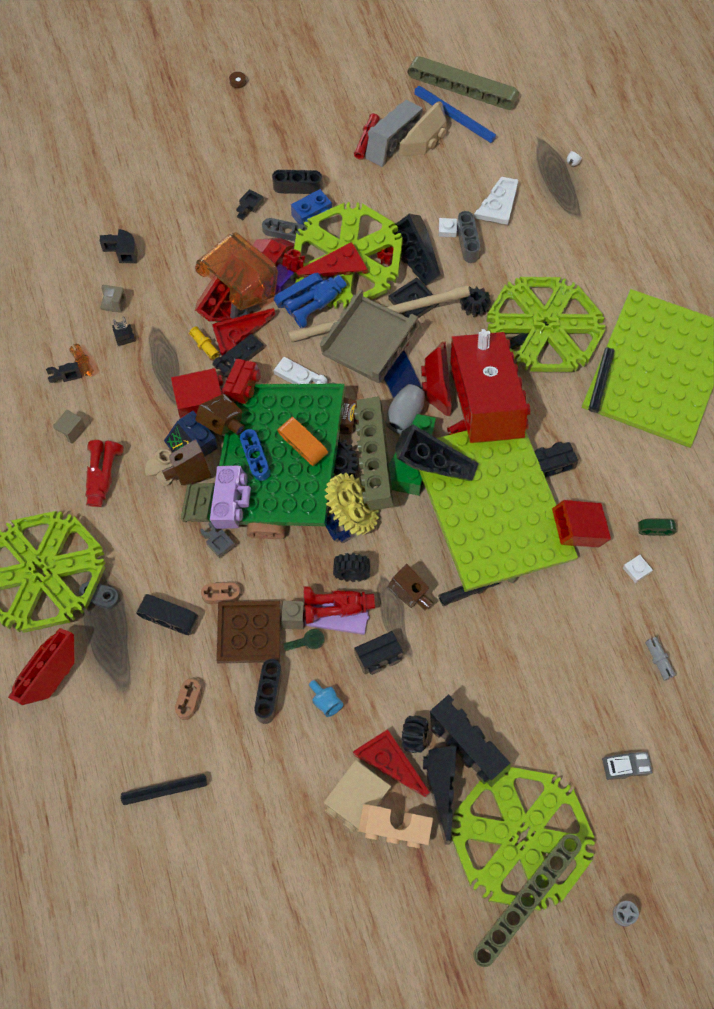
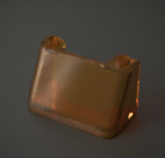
M237 232L228 234L196 262L195 271L200 276L207 277L212 272L230 288V302L240 311L275 297L278 277L276 265Z

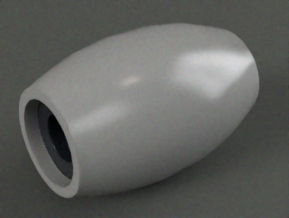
M408 384L398 392L387 412L386 426L390 430L401 434L403 430L411 426L417 414H421L424 406V391L415 385Z

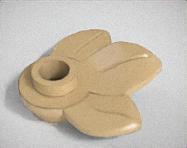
M167 449L157 451L154 458L147 461L145 475H156V479L160 484L168 486L173 479L166 481L162 470L172 466L169 455L172 453Z

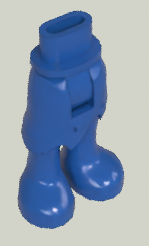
M340 275L333 279L330 277L328 280H323L312 286L309 292L295 299L284 301L283 305L289 315L294 317L298 326L305 328L307 326V317L315 310L319 309L320 311L322 308H325L328 303L337 297L338 293H342L341 290L347 284ZM314 298L313 302L299 309L302 305H304L305 303Z

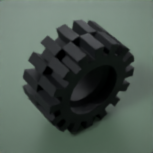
M340 554L334 558L333 576L346 582L349 580L355 582V580L358 582L367 580L370 577V559L367 556H362V554Z

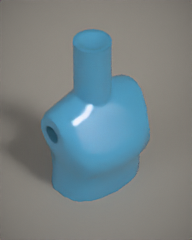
M316 680L309 683L310 688L316 693L312 702L326 717H331L343 707V702L338 698L332 687L322 689Z

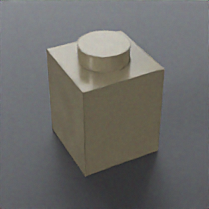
M283 601V629H304V601Z

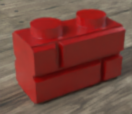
M236 359L222 389L223 394L231 401L246 404L248 399L254 394L255 383L259 382L261 378V371L255 362Z

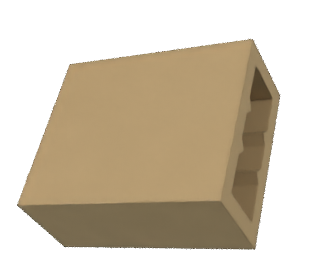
M355 760L324 801L325 812L333 819H336V817L344 822L342 825L350 832H358L363 804L379 807L390 793L391 786Z

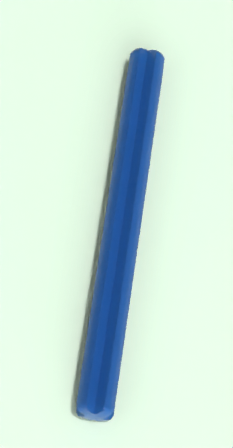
M421 86L415 88L414 94L432 106L436 102H442L446 115L486 141L492 143L496 139L494 132Z

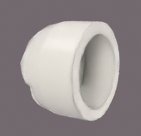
M573 151L567 156V163L573 162L571 166L578 165L582 160V157Z

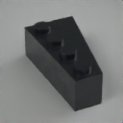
M448 694L430 710V729L438 738L442 737L446 741L447 747L456 746V752L462 757V763L467 768L472 767L477 772V778L483 784L487 783L492 787L510 770L511 763L491 741L486 742L484 740L485 735L477 725H470L467 714L462 708L457 710L453 706L452 702L454 699Z

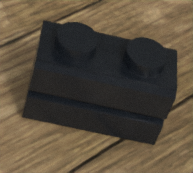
M557 442L550 448L545 449L541 447L534 451L545 478L576 469L578 459L575 452H573L570 442Z
M393 631L354 647V654L364 674H376L382 670L381 667L387 664L394 666L403 657V651Z

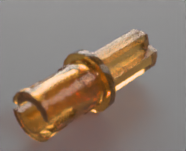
M73 344L76 350L71 346L69 351L75 359L74 362L78 363L84 376H91L94 370L89 363V357L84 354L79 344Z

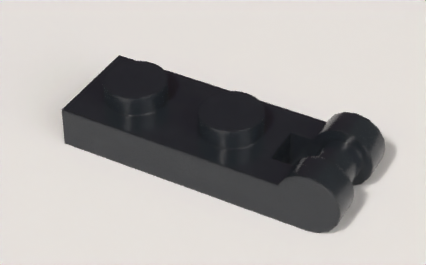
M250 334L223 356L217 357L212 365L216 369H220L224 377H228L236 359L249 361L264 349V345L253 334Z

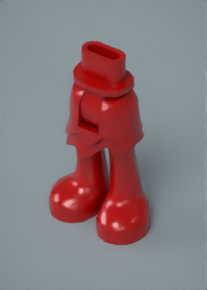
M91 440L87 445L91 458L90 467L87 466L86 505L102 507L103 500L106 499L112 483L111 473L114 457L122 455L124 446L113 441H105L104 444L101 440ZM104 452V460L101 471L99 469V463L101 454Z
M303 586L306 624H312L317 619L340 615L342 618L375 609L374 593L365 594L364 591L360 593L358 591L331 590L330 594H316L312 587ZM333 603L334 605L332 607H314L316 605Z

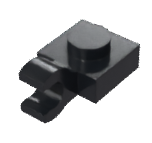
M249 189L239 199L240 205L236 209L239 212L237 218L244 220L249 210L254 212L264 202V197Z
M77 362L58 366L59 369L55 367L46 368L48 375L54 374L48 377L49 383H55L62 379L63 382L82 378Z

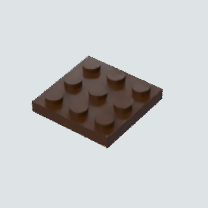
M280 601L218 602L217 664L264 663L268 659H275L280 662Z

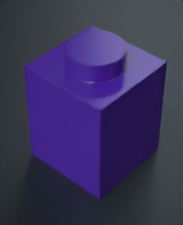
M281 264L266 278L268 290L272 294H278L295 284L294 272L287 270Z

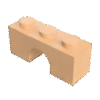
M363 804L358 832L365 833V838L378 840L379 836L387 837L386 842L399 844L400 840L407 841V846L420 848L421 844L429 845L433 818L405 813L403 823L395 829L390 822L391 809Z

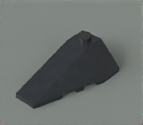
M408 214L395 224L398 227V231L393 234L401 233L403 238L401 260L412 269V272L425 285H429L441 276L430 236L421 216Z
M414 424L401 432L395 447L397 459L417 470L472 481L478 467L477 462Z
M456 746L428 750V755L423 756V770H427L426 777L445 845H449L451 842L453 814L451 805L454 798L452 782H454Z

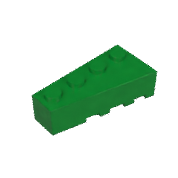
M417 414L412 424L433 436L436 418ZM395 452L389 463L392 490L419 496L423 481L419 470L398 460Z

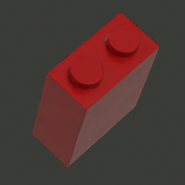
M215 368L171 377L180 419L192 411L197 414L200 404L223 394L220 390V386H223L221 374L217 375Z
M563 500L552 508L561 545L599 548L611 540L602 503Z

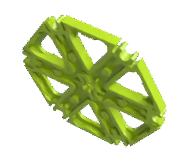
M344 202L307 219L308 222H304L307 230L298 229L300 235L296 233L294 249L300 251V253L305 242L321 250L325 255L350 242L353 243L368 269L366 274L362 272L356 273L375 284L372 289L363 292L364 297L370 300L379 297L391 289V285L387 283L388 281L397 282L396 277L399 278L403 244L401 233L393 234L398 231V227L393 221L363 203L360 210L358 202L354 209L351 208L350 202H347L346 205ZM336 214L341 215L340 239L320 228V222ZM366 215L382 224L380 230L359 239L361 217ZM390 246L394 248L392 264L389 267H384L368 257ZM323 256L316 258L308 263H305L304 266L322 258ZM350 272V275L339 274L347 286L341 290L342 293H338L337 297L327 304L328 307L332 308V303L335 309L338 308L339 303H343L344 309L348 307L347 303L350 304L353 297L354 272ZM304 277L295 280L296 283L304 279Z
M520 277L515 279V285H512L509 281L507 285H504L487 314L486 321L493 323L488 324L487 330L490 333H529L520 350L513 351L514 360L517 359V366L521 362L526 364L524 370H528L530 365H532L530 372L576 371L579 367L577 363H580L583 367L586 363L588 364L605 332V325L598 324L604 321L602 312L579 285H577L576 289H574V282L571 286H567L565 278L559 283L562 277ZM531 287H549L553 290L545 306L532 292ZM506 299H513L525 314L499 313V310ZM572 299L579 301L588 312V314L562 313ZM543 321H547V324L549 325L545 326V323H543ZM567 333L591 335L592 340L586 351H581ZM547 341L563 360L561 364H541L538 362L537 358Z
M52 511L10 520L15 527H12L10 523H6L8 531L3 533L0 530V548H7L20 563L0 568V590L20 586L9 611L3 612L0 609V622L4 627L6 626L8 629H11L12 625L17 623L16 631L25 633L71 623L66 618L67 615L71 620H75L73 616L75 610H79L82 614L84 613L81 604L86 609L88 608L106 568V563L104 559L97 560L99 556L104 555L103 548L75 516L72 517L71 514H68L67 518L62 520L64 516L62 512ZM48 524V529L38 550H36L24 537L23 532L29 527ZM73 532L78 533L88 544V549L60 555L69 534ZM35 564L44 571L45 577L39 572L37 573ZM83 572H91V580L82 596H75L60 578ZM44 591L58 607L59 613L53 618L33 621L31 615Z
M510 767L507 775H504L492 787L487 783L483 784L479 781L454 812V814L461 815L462 818L460 816H453L452 821L459 822L460 828H452L451 833L460 834V836L451 835V839L469 886L477 879L478 882L473 886V890L475 891L479 886L485 888L486 891L482 896L483 899L487 898L490 892H492L493 894L488 902L509 905L516 896L502 892L501 883L517 862L520 861L528 881L544 861L542 853L549 854L562 837L571 834L543 829L563 804L571 806L579 824V832L573 835L580 839L581 849L574 858L576 861L575 869L563 884L558 885L555 883L540 902L541 908L543 910L547 909L545 903L547 898L551 899L554 906H556L558 899L555 894L559 897L561 903L592 862V860H587L583 857L592 858L594 856L593 853H588L585 847L587 845L594 846L595 842L593 840H585V838L594 839L595 837L574 789L569 795H566L570 790V785L568 784L565 789L558 787V783L561 780L560 777L554 783H551L556 775ZM517 778L539 781L544 786L543 792L526 814L513 784ZM489 790L492 792L503 821L477 817L471 814L470 807L483 791ZM527 828H529V831L526 835V839L528 841L526 842L523 840L522 842H519L517 846H515L519 838L517 833L519 832L520 834H522L527 830ZM566 839L564 847L567 851L573 852L576 844L572 839ZM467 840H474L501 846L486 866L481 870H477L471 863L465 843ZM538 875L536 877V885L539 888H545L548 884L546 876ZM533 896L521 897L522 904L526 907L531 906L534 902ZM537 905V907L534 909L537 911H541L539 905Z

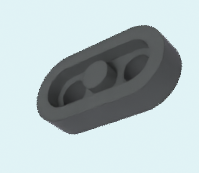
M89 582L81 585L79 596L85 593ZM98 584L90 604L111 609L119 603V595L115 589ZM106 595H111L109 599H104Z

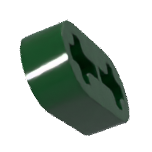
M644 519L638 522V532L641 535L670 536L677 532L676 521L671 519Z

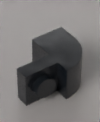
M118 229V235H100L99 241L103 252H116L119 263H137L138 251L131 233Z

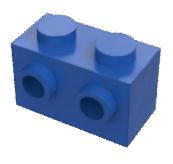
M319 189L292 203L291 214L298 224L304 225V222H308L307 219L331 209L332 202Z

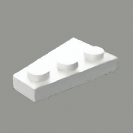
M501 177L487 199L482 202L479 210H476L474 213V218L508 225L518 180Z

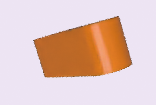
M291 417L277 429L281 437L312 466L316 465L328 454L324 445L294 417Z

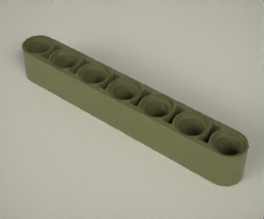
M420 56L413 59L407 71L408 75L413 79L506 110H511L519 97V91L515 87Z
M568 834L560 839L480 941L473 953L477 965L488 967L496 960L581 849V841L577 836ZM566 839H572L575 842L576 848L573 852L565 849L564 842ZM552 857L560 858L562 866L559 870H554L550 866ZM538 875L546 876L548 884L545 888H539L536 885L535 880ZM524 893H530L533 896L534 902L529 907L524 906L521 902V897ZM511 911H515L519 915V922L516 925H510L507 922V914ZM495 930H502L505 934V940L500 944H496L492 940V934ZM483 948L489 950L491 954L490 959L485 963L477 958L478 951Z

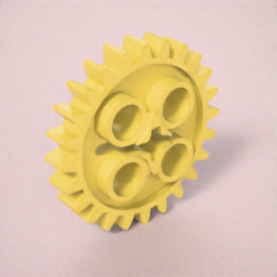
M340 473L330 479V482L327 483L328 487L325 489L328 493L325 495V498L329 500L326 503L327 506L331 507L329 512L335 514L333 519H338L339 526L344 525L345 531L350 529L352 535L354 533L357 536L360 534L364 535L373 530L374 526L378 524L376 520L379 517L376 513L379 510L370 511L368 504H364L362 492H365V486L360 484L359 478L354 479L353 474L348 476L347 473Z

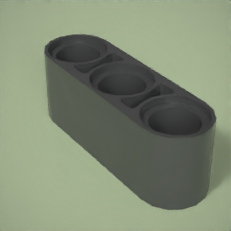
M462 211L459 213L457 221L461 251L466 262L475 263L479 259L480 241L475 219L471 212Z

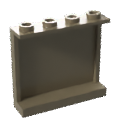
M360 289L351 298L349 306L343 309L339 320L333 323L327 337L325 336L321 340L322 355L380 384L418 329V316L411 314L407 318L364 297L363 290Z

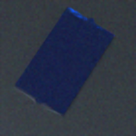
M403 350L384 377L393 399L408 384L422 389L407 354Z

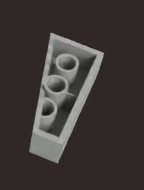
M405 100L392 112H389L385 118L381 119L378 124L371 127L368 132L369 139L365 158L383 167L386 163V157H391L394 154L393 150L397 145L400 146V142L405 139L409 131L421 119L423 108Z

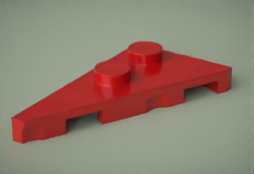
M350 242L297 270L296 274L298 277L304 278L313 273H319L322 276L350 275V272L366 274L368 269L355 246Z
M271 308L212 324L221 356L276 316L275 309Z
M388 729L353 751L355 757L423 797L430 795L429 790Z

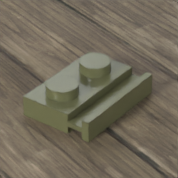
M214 483L187 485L180 518L183 522H210L209 517L213 501Z

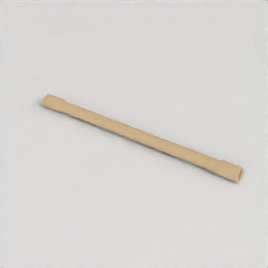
M466 285L386 308L397 313H403L449 300L468 297L470 292ZM338 320L289 331L291 342L329 332L333 323Z

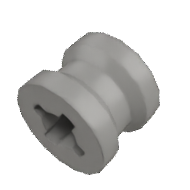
M631 901L620 902L613 909L614 921L620 926H630L639 917L638 908Z

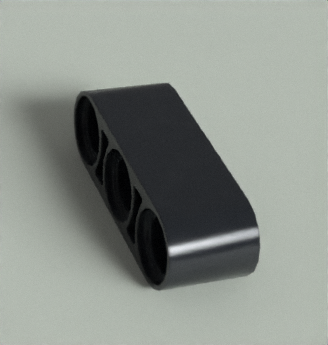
M276 170L272 174L273 190L277 193L312 194L319 189H323L322 174L316 170Z
M145 594L136 611V614L145 620L188 636L191 634L199 618L198 614L189 609L149 594Z
M268 659L262 665L254 711L256 718L263 724L272 722L277 707L282 670L280 663L275 659ZM276 668L277 672L270 675L267 673V670ZM266 688L274 689L270 695H265L263 691ZM263 708L270 709L268 715L263 716L259 714Z

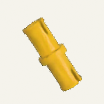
M193 327L189 335L198 344L197 347L203 350L211 361L219 357L220 352L212 345L211 339L206 337L199 327Z

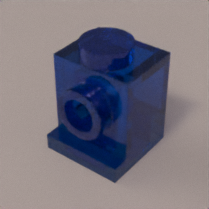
M333 513L327 517L326 528L335 542L340 541L344 543L351 539L350 529L345 531L344 528L343 531L338 532L339 520L333 519L335 516Z

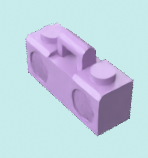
M217 466L210 521L216 529L239 528V523L243 518V512L240 508L249 506L251 487L244 486L247 484L248 478L241 466Z

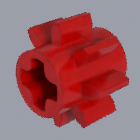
M392 246L377 252L380 264L384 263L388 266L392 264L394 250Z
M291 249L284 253L282 265L287 266V270L296 272L304 267L305 256H301L300 251Z

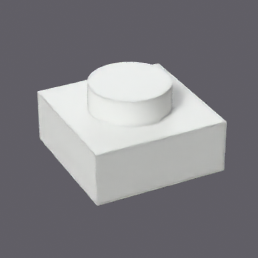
M439 218V237H456L457 219Z
M638 555L623 566L625 572L635 583L653 571L641 555Z

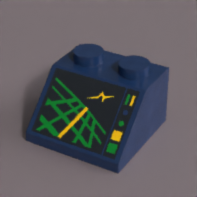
M194 411L175 423L164 442L172 452H175L196 440L205 457L218 448L216 438L207 427L195 420L197 414Z

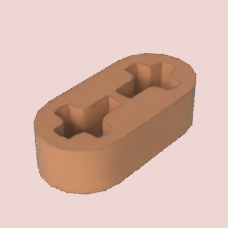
M249 523L247 525L246 535L251 538H284L285 526L263 523Z
M231 582L210 583L201 589L202 599L207 604L238 601L241 595L238 585ZM229 589H233L235 592L231 597L228 595ZM209 590H213V593H215L212 594L211 598H208L207 595L209 594Z
M187 679L183 682L175 704V712L182 720L192 718L197 708L201 687L195 679ZM194 685L196 691H192L190 697H188L189 692L186 688ZM187 701L188 708L190 709V711H186L185 714H182L180 708H184Z

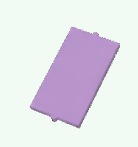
M333 603L316 605L314 607H332L334 605ZM366 610V613L361 612L358 615L342 618L340 615L317 619L312 624H306L305 620L304 625L365 635L366 622L369 620L368 610Z

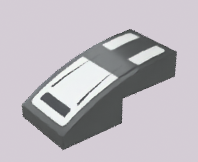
M648 752L628 753L602 758L607 780L626 779L631 776H647L653 773Z

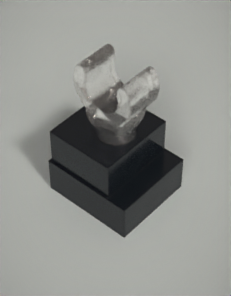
M122 317L123 321L121 322L113 320L114 325H112L118 346L136 342L131 325L127 324L125 317Z

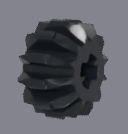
M469 286L470 296L460 298L461 309L466 311V315L471 313L473 317L476 314L482 316L483 312L487 313L491 305L489 292H485L484 288L478 289V286L475 289Z
M414 715L408 716L405 719L401 738V745L405 751L422 753L425 750L429 737V723L426 718Z

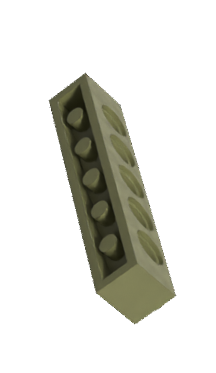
M380 396L357 400V408H354L356 420H359V424H356V432L360 436V441H357L359 453L362 452L359 464L360 468L364 471V474L361 475L362 486H365V492H362L364 504H368L370 511L394 507L383 406Z

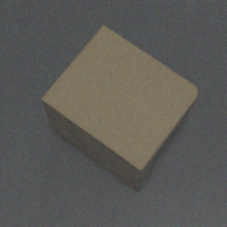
M102 285L101 289L104 296L100 306L101 310L122 313L126 300L123 287Z
M66 410L53 425L54 429L64 434L71 444L86 428L83 419L69 410Z

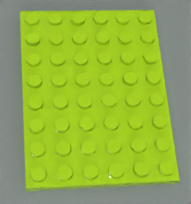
M630 289L607 344V347L613 348L615 352L597 414L691 448L714 387V318ZM601 361L581 408L588 410Z
M467 431L437 438L478 463L472 481L419 470L465 592L575 561L578 558L574 546L561 545L552 511L556 503L543 471H541L540 464L526 431L525 438L470 443Z

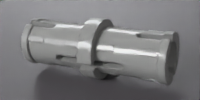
M654 637L652 641L651 639L647 640L645 644L663 680H668L669 676L670 679L676 676L668 661L669 656L667 653H664L658 638Z

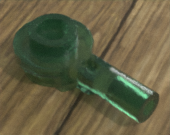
M311 629L305 633L304 638L283 643L284 650L289 651L306 646L307 649H318L324 644V635L320 630Z

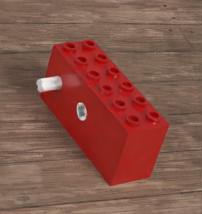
M481 329L479 334L452 336L450 367L470 443L525 438V431L529 428L527 415H530V404L526 403V392L522 390V379L518 377V366L514 364L513 351L510 352V340L506 339L505 333H490V331Z

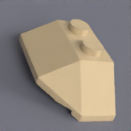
M436 102L414 125L406 138L400 142V156L426 154L430 149L434 148L440 138L445 136L447 131L446 117L442 102Z

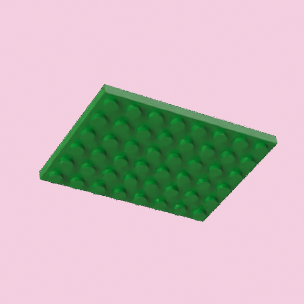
M255 384L254 394L248 399L246 404L234 402L243 413L240 421L245 426L243 431L252 429L257 433L271 470L270 476L266 480L259 481L255 479L243 450L240 435H236L232 431L225 433L219 466H241L248 478L247 484L244 486L251 487L249 506L240 508L243 512V518L239 525L263 523L279 526L326 527L329 509L326 503L329 500L325 498V495L328 494L325 489L328 487L327 483L330 482L334 474L346 391L345 384ZM291 417H294L328 451V454L314 466L309 464L277 431ZM252 437L248 438L250 446L253 445L251 440ZM254 451L250 458H257L260 452ZM258 464L259 473H262L263 468Z

